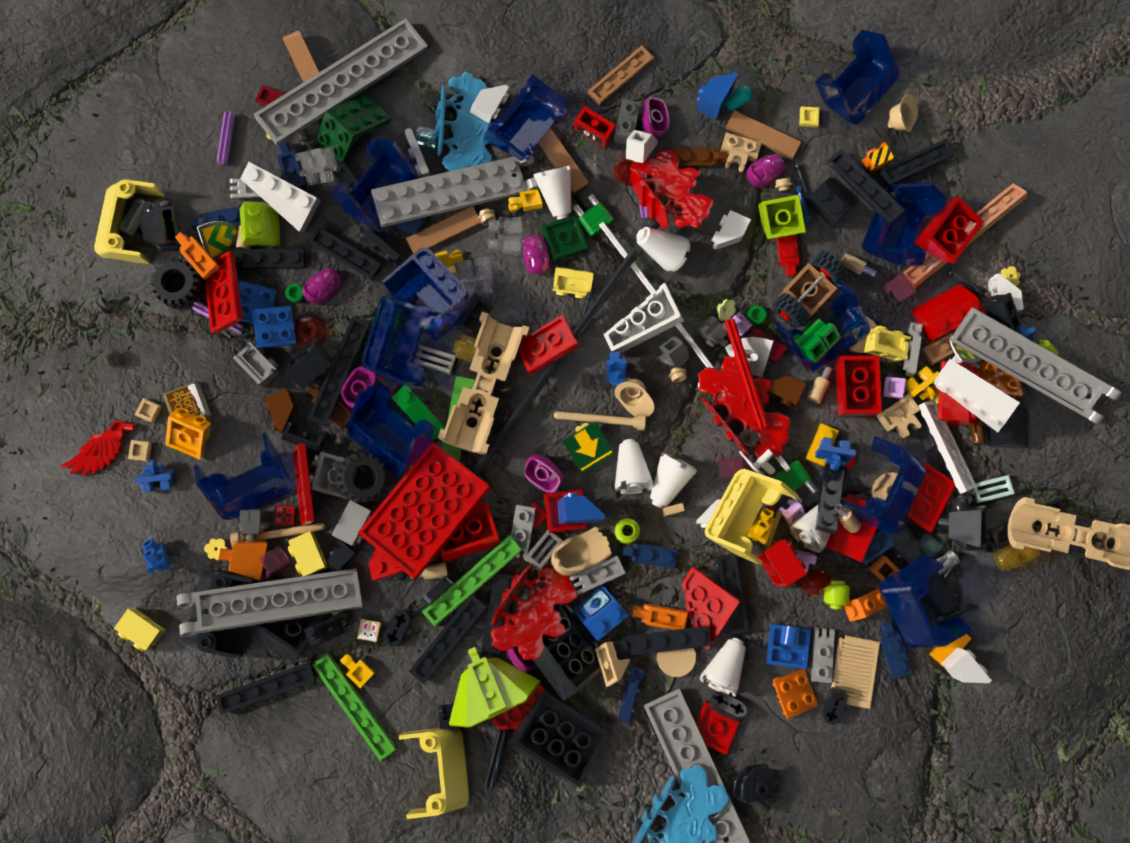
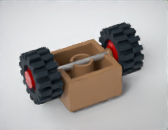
M822 251L812 261L811 265L808 263L779 295L780 297L772 304L773 310L786 324L798 328L805 320L808 321L837 289L835 286L848 274L846 266L842 265V261H839L832 253L829 254L828 251Z

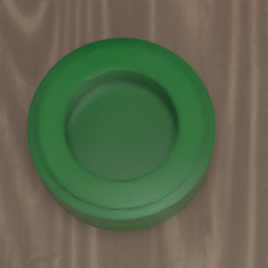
M291 284L285 291L287 299L292 303H300L305 298L302 294L303 287L299 284Z
M759 305L751 307L747 313V319L753 325L762 324L767 317L766 310Z

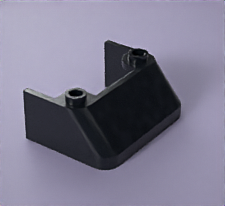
M209 569L201 573L196 592L231 587L233 579L249 583H257L259 580ZM196 604L192 606L189 622L198 621ZM204 610L203 614H208L209 611ZM211 632L185 637V641L190 647L202 652L229 658H238L243 655L241 652L217 648V637Z

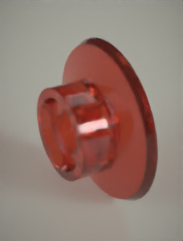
M621 154L613 168L614 176L617 181L623 182L627 186H632L630 167L633 162L630 159H626V154Z
M304 317L294 326L296 344L301 348L314 337L321 344L326 338V327L316 317ZM307 329H311L310 335L306 334Z
M808 570L806 575L795 581L797 586L804 590L806 594L819 595L829 586L831 577L828 573L821 570Z

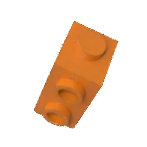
M880 587L862 597L850 600L848 605H844V609L851 622L866 618L890 606L891 602L885 588Z

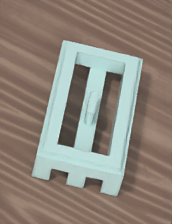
M1009 475L975 483L977 487L972 489V494L975 496V504L1015 494ZM1006 480V484L980 491L977 489L980 486ZM1008 487L1009 491L980 498V494Z

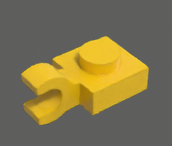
M538 189L520 192V197L508 199L510 212L517 211L521 207H523L524 211L542 208Z
M460 250L453 251L450 255L447 254V251H443L429 256L434 275H437L436 271L464 261Z
M346 654L340 660L350 669L346 675L360 688L375 673L361 659L356 663L349 654Z

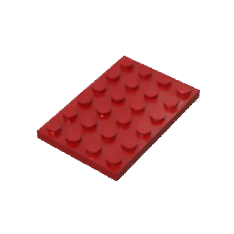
M432 442L358 531V534L416 581L491 487Z

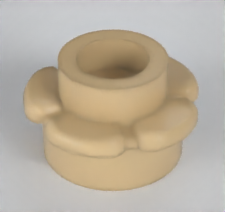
M790 178L775 180L776 186L774 187L779 188V191L789 190L790 185H793V183H791Z
M488 208L483 209L479 213L478 220H481L483 225L491 224L496 219L495 211Z
M676 367L671 370L669 378L672 379L673 383L682 382L687 378V370Z

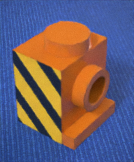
M884 142L878 150L873 148L866 153L867 156L861 162L863 167L871 174L889 165L894 156L886 142Z

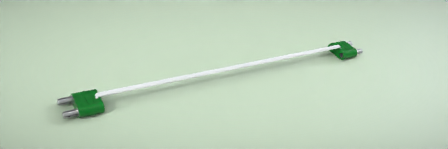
M593 194L589 195L588 199L594 207L584 213L579 205H575L573 210L579 216L578 220L589 235L594 237L603 230L625 258L627 252L608 229V226L615 219L602 202L599 203ZM633 262L631 268L651 294L655 293L656 290ZM681 323L676 325L706 367L714 368ZM781 455L779 458L775 457L784 470L775 475L774 479L782 481L794 492L804 483L811 493H815L818 490L810 480L811 476L798 459L788 466ZM798 496L797 499L792 498L794 502H796V501H797V502L799 501V503L802 502V500H801V498H800L799 496Z

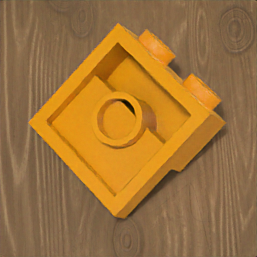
M176 408L168 416L165 445L200 460L204 456L205 442L210 437L211 422L206 421L204 416L190 414L185 408Z

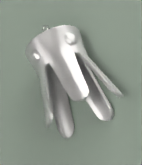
M949 550L944 556L932 561L934 567L943 563L938 571L940 576L947 571L944 576L945 578L953 566L960 563L957 557L959 553L955 554Z

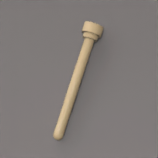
M558 411L554 413L556 419L631 425L633 428H637V430H645L646 415L627 418Z
M316 523L256 534V541L303 534L309 531H321L325 529V524ZM240 532L231 533V546L233 547L234 541H248V535L240 534Z

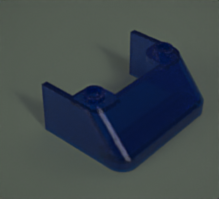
M839 279L835 282L842 295L833 301L832 310L834 314L824 320L823 323L826 325L828 323L834 324L841 339L830 350L827 349L828 352L817 363L803 356L793 337L796 334H803L800 330L792 329L788 332L779 322L775 323L786 345L801 365L810 373L817 372L863 340L871 330L855 293Z
M266 433L262 434L265 450L260 454L262 465L228 480L221 473L206 476L198 464L194 465L197 487L224 520L234 519L240 516L241 510L256 509L288 494L292 490L290 477L279 452Z
M874 436L871 450L889 457V461L893 465L900 467L899 472L885 501L879 498H871L862 508L844 500L843 508L850 509L859 521L889 534H895L900 531L926 471L924 466L905 448Z
M929 555L887 577L881 582L879 587L880 593L903 641L912 648L944 647L973 631L969 625L956 616L938 627L932 628L919 599L925 596L930 589L927 577L943 569L944 566Z

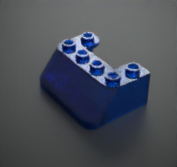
M863 29L854 38L852 43L856 57L834 81L831 74L824 73L815 82L824 103L848 123L858 125L899 77V69L886 36Z
M374 136L366 150L373 164L353 189L347 183L339 182L330 193L346 213L369 229L381 232L385 227H381L371 190L419 179V176L395 141Z
M933 183L891 184L884 190L905 210V214L890 226L875 211L862 248L868 254L896 265L922 266L926 252L921 247H914L925 216L940 213L944 209L948 197Z
M428 248L419 249L381 281L397 302L407 303L417 295L436 315L434 319L423 327L435 343L459 323L469 296L468 290L461 281Z
M383 296L379 301L362 356V365L367 370L402 385L422 387L425 371L422 366L413 363L423 327L433 330L439 328L444 313L397 297Z
M378 381L358 392L347 425V433L351 439L369 454H372L373 457H378L380 459L379 462H383L390 472L396 476H401L412 467L428 448L436 427L425 419L418 421L416 427H413L389 407L391 392L389 388Z

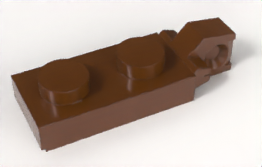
M716 148L675 149L680 159L678 168H712L717 166L718 163H726L727 152L717 151Z
M312 385L308 389V393L314 398L312 400L314 403L319 390ZM338 400L330 420L343 431L356 416Z

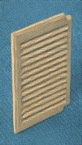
M845 635L844 639L839 637L831 688L840 686L846 691L848 695L847 705L871 709L880 642ZM838 692V694H834V695H833V696L835 697V699H836V701H835L836 703H837L838 698H842V697H843V696L840 694V692Z

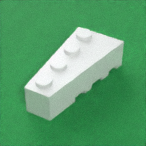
M248 162L240 179L299 232L305 233L321 200Z
M663 283L655 293L649 295L641 305L635 307L624 319L622 318L604 336L612 352L620 351L622 353L684 322V319L669 288Z
M949 359L934 381V384L940 391L947 393L997 432L1000 431L1020 403Z

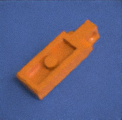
M181 232L175 236L182 245L180 252L202 278L207 280L220 267L192 236L188 238L186 234Z
M644 604V607L633 606L632 617L642 618L641 622L646 623V625L679 630L686 627L688 611Z

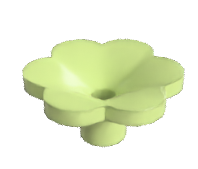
M725 299L722 304L717 305L719 320L727 321L734 315L736 311L735 301Z

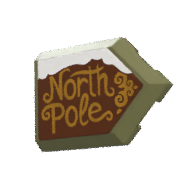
M199 381L189 383L163 395L170 414L176 408H185L190 414L204 416L206 421L210 422L212 414Z

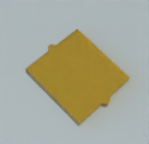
M776 511L767 542L765 543L766 547H770L782 511Z

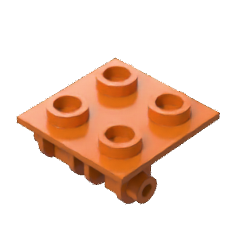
M980 361L981 377L984 381L1013 399L1023 396L1021 380L989 362Z
M801 668L781 678L772 679V686H774L776 693H778L776 697H779L780 700L778 702L781 703L782 713L786 715L787 719L818 706L805 669Z

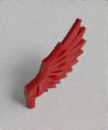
M114 421L111 427L104 433L92 435L91 439L79 449L81 452L62 464L61 467H73L70 474L83 470V476H86L90 471H92V474H96L98 469L104 470L105 465H111V460H115L116 454L120 453L119 449L122 448L121 441L123 440L125 430L134 431L135 424Z

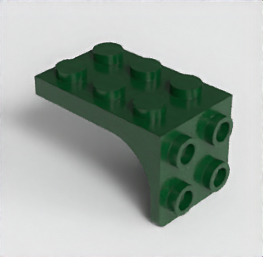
M365 94L327 110L318 131L317 140L342 162L346 159L349 150L359 138L389 124L392 117Z

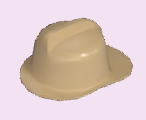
M906 94L901 103L891 108L888 122L889 128L894 127L898 131L906 130L911 132L918 117V106L913 95Z
M627 377L625 382L616 386L615 396L633 416L646 415L648 417L653 413L654 402L646 392L643 382Z

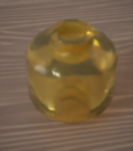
M466 335L456 338L453 346L456 358L472 362L476 352L474 345L477 338Z

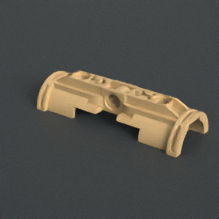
M482 312L479 319L482 325L474 345L476 352L470 366L471 371L478 373L472 390L463 387L457 406L453 405L445 430L441 429L438 436L440 440L447 444L478 454H486L489 447L486 441L499 398L492 396L498 379L506 380L521 339L527 336L529 327L524 325L522 327H510L498 323L487 313ZM495 347L500 348L502 354L498 357H494L491 354V350ZM491 360L496 361L493 365V369L496 371H492L491 374H488L487 369L485 368L490 367ZM480 400L484 406L479 407L477 414H475V405L473 403H477ZM471 417L478 421V424L473 428L466 424L467 420Z
M1027 497L1021 498L1014 506L1008 523V539L1012 547L1023 550L1024 546L1048 552L1056 550L1068 553L1069 546L1072 544L1083 547L1086 550L1085 556L1087 558L1108 562L1111 566L1130 570V525L1122 523L1115 525L1094 520L1092 526L1087 528L1074 525L1076 515L1060 512V509L1036 504L1034 503L1035 499ZM1036 521H1040L1042 525L1038 532H1035L1033 529V524ZM1048 527L1059 529V532L1054 533L1047 530ZM1092 537L1099 538L1100 543L1091 541ZM1113 538L1115 544L1109 549L1107 547V540Z

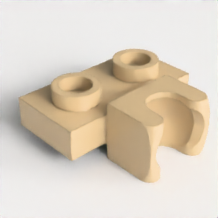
M726 132L720 150L729 154L725 167L730 168V165L735 162L739 164V172H743L747 160L756 161L761 142Z
M910 394L876 416L887 432L895 427L902 438L910 434L907 429L908 425L913 430L921 428L920 422L913 415L920 408Z

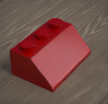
M957 196L942 205L915 243L928 255L953 264L984 221Z
M958 285L912 309L911 313L918 324H923L922 332L928 342L931 343L956 330L972 307L982 313H985V310L976 295L962 285Z
M941 361V370L944 368L947 361ZM957 363L981 378V371L978 367L971 364ZM939 390L938 419L954 426L976 425L978 420L976 415L947 393Z
M488 502L477 505L440 550L445 562L498 546L501 543Z

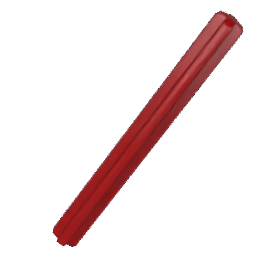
M729 319L725 321L727 333L758 429L762 430L769 426L735 319Z

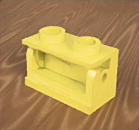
M556 267L553 291H557V295L567 296L568 293L575 294L576 298L586 299V293L591 292L594 272Z
M876 326V328L867 331L865 353L896 362L908 359L909 343L905 340L911 339V337L904 335L901 331H889L884 326Z
M309 531L288 541L290 544L288 550L292 557L295 556L297 561L295 566L299 575L309 576L329 568L314 532Z
M128 608L114 627L119 632L118 635L121 638L134 642V647L140 651L153 650L151 646H154L166 631L135 608Z

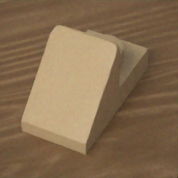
M605 642L595 650L606 687H610L621 680L630 659L618 660L613 642Z

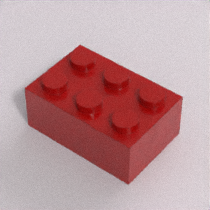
M840 356L836 360L838 417H876L881 414L879 356Z
M785 539L776 541L755 554L757 558L763 561L762 566L776 587H787L807 574L804 562L800 558H796L793 553L795 548L790 541L786 542Z

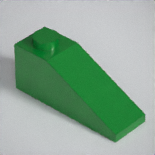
M406 384L392 396L393 400L431 442L438 438L441 429L445 430V427Z

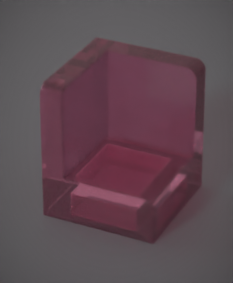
M904 273L883 287L887 294L892 291L900 302L916 292Z
M741 456L723 458L716 461L717 465H719L721 478L734 477L737 471L743 469Z
M280 546L259 559L267 571V578L283 570L290 563Z

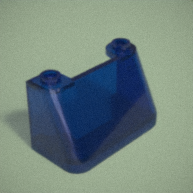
M534 74L527 80L528 84L521 89L517 98L500 119L491 124L485 136V141L521 161L525 159L528 161L534 154L533 148L558 117L561 119L567 112L565 107L568 101Z

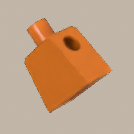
M234 541L232 550L220 548L218 560L230 561L228 569L231 572L260 580L267 542Z

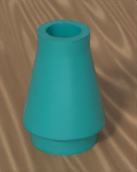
M746 85L739 86L725 105L733 112L735 109L751 101L753 93Z

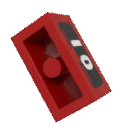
M585 106L574 120V130L606 148L615 134V124Z

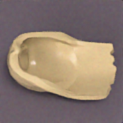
M594 527L583 534L570 537L558 545L552 553L551 562L559 574L571 576L600 564L609 558L612 552L606 536H603L599 529Z

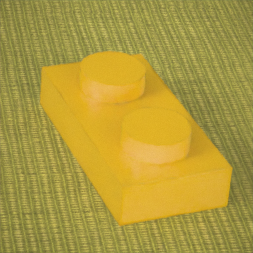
M821 423L805 459L822 467L825 466V459L815 458V452L819 449L820 441L824 437L832 438L834 444L839 431Z

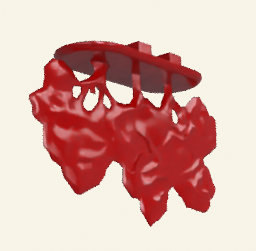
M660 150L656 154L655 159L647 157L644 163L631 160L633 162L630 167L631 183L639 197V204L642 208L646 206L651 220L656 219L659 225L666 229L669 225L667 212L675 215L673 220L676 226L685 227L691 225L698 228L699 225H702V220L709 217L710 209L714 202L713 199L705 195L690 193V189L696 186L697 181L695 179L699 177L700 171L689 167L679 169L678 163L680 159L675 151ZM652 183L654 185L655 193L648 186V184ZM658 195H664L668 199L667 206L662 204L657 197ZM678 206L682 208V211H674L675 209H670V207Z
M735 356L725 357L721 371L710 367L702 370L698 374L700 379L698 389L701 392L710 393L714 396V402L710 404L704 397H700V399L714 416L712 420L716 426L721 425L727 432L724 435L727 440H733L748 458L750 454L743 445V441L754 444V455L758 459L768 449L774 454L773 456L779 458L780 454L783 453L782 446L788 442L790 418L780 413H765L769 426L762 430L758 429ZM758 377L754 381L764 409V406L769 403L767 391L770 390L771 381ZM722 393L723 396L718 399L717 396ZM725 405L729 418L724 421L716 412V407ZM735 419L740 420L744 425V433L740 436H736L728 426ZM750 426L751 430L747 432L746 429ZM756 432L760 434V438L748 437V434ZM761 441V444L757 445L755 442Z
M530 563L521 575L516 574L512 581L511 590L506 588L502 595L501 604L491 622V625L495 626L503 616L505 624L490 631L491 638L493 639L492 646L502 651L517 646L518 652L524 660H536L540 658L545 648L543 635L557 637L566 633L564 626L560 623L562 620L560 612L554 610V605L560 603L567 604L577 599V591L573 587L574 582L571 581L570 576L559 574L554 567L547 564L540 571L537 570L538 578L528 581L532 571V564ZM537 582L546 583V586L538 588L534 584L537 585ZM523 586L530 587L531 596L528 600H521L516 597ZM513 600L518 603L516 614L506 613ZM509 621H513L515 625H511Z

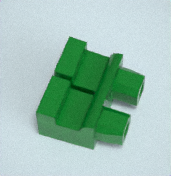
M817 319L815 322L809 321L804 328L806 331L802 335L796 334L792 341L803 356L817 363L828 352L827 349L830 350L841 339V336L834 324L828 323L826 325L822 320Z

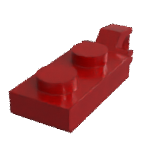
M796 234L776 238L779 265H781V268L786 269L787 278L794 277L796 275L795 267L799 266Z

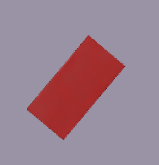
M231 251L215 259V262L220 267L207 280L205 279L210 329L213 334H218L243 320L235 254Z
M305 443L298 444L293 450L300 519L301 525L304 526L310 525L314 521L306 448Z

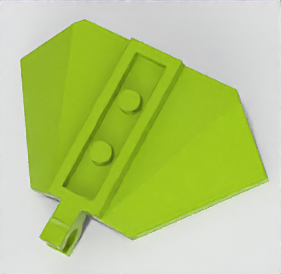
M473 647L468 650L473 663L467 665L468 668L461 674L449 725L469 728L526 702L541 682L499 658L486 659L484 657L480 659L476 648Z

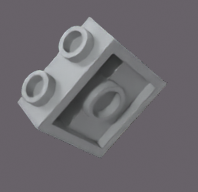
M319 452L318 455H315L312 461V466L315 469L313 474H309L310 490L346 499V496L340 494L341 490L337 489L336 485L338 483L335 481V477H337L336 469H339L340 462H343L345 458L324 452ZM357 468L352 473V482H354Z

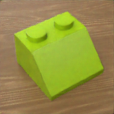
M799 195L762 201L758 205L761 224L767 239L806 232Z
M244 201L240 208L242 245L280 246L279 213L266 203Z

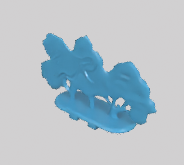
M465 71L461 77L453 76L449 79L448 85L454 92L449 100L446 99V86L442 84L441 97L436 110V120L438 121L435 128V137H438V156L442 153L443 144H446L450 151L444 157L442 164L449 172L492 162V155L488 152L485 145L495 143L502 135L497 128L493 127L491 121L487 123L470 113L472 104L479 92L488 88L481 79L474 78L471 73ZM464 96L463 101L454 103V101H457V97ZM446 106H452L457 111L456 120H444ZM444 125L451 127L454 134L453 138L443 139ZM452 144H453V145H457L458 148H457V149H454V148L452 147Z
M693 765L692 768L681 770V787L673 791L675 776L672 775L660 795L655 793L652 799L653 807L650 812H644L642 816L643 824L633 843H641L645 835L648 836L649 843H655L654 837L660 843L716 841V826L709 820V815L721 812L729 802V796L726 794L725 787L723 785L708 787L707 772L701 767ZM684 793L686 797L683 798L679 794ZM670 795L675 805L664 812L661 808ZM660 815L666 819V826L663 830L654 832L650 827L656 816ZM658 834H663L664 836L660 838Z

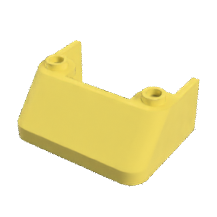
M121 180L110 186L106 191L94 246L95 251L103 258L150 264L151 260L142 253L123 250L124 240L119 235L120 230H118V227L122 222L126 199L131 198L135 193L164 197L165 193L154 183Z
M741 469L736 472L705 528V535L734 554L762 565L763 561L751 553L753 549L752 541L745 536L763 504L774 505L782 494L795 499L799 495L782 481Z
M459 727L432 728L400 734L399 740L419 737L420 746L425 752H437L441 793L431 795L426 802V807L411 809L406 815L407 819L441 815L465 807L469 802L470 795L462 730Z

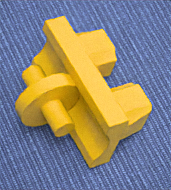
M926 366L917 373L923 382L918 384L911 377L906 381L905 389L911 397L923 391L920 395L922 400L927 397L933 400L936 398L934 391L938 388L935 384L931 387L929 385L935 381L939 372L933 373Z
M763 508L761 512L759 511L748 531L747 537L752 538L753 541H760L761 544L765 545L774 521V512L767 508Z

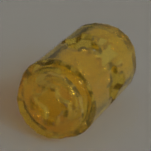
M1011 544L998 549L993 554L994 560L1002 572L1005 570L1011 571L1035 561L1036 557L1040 556L1039 549L1024 546V549L1021 550L1012 547Z

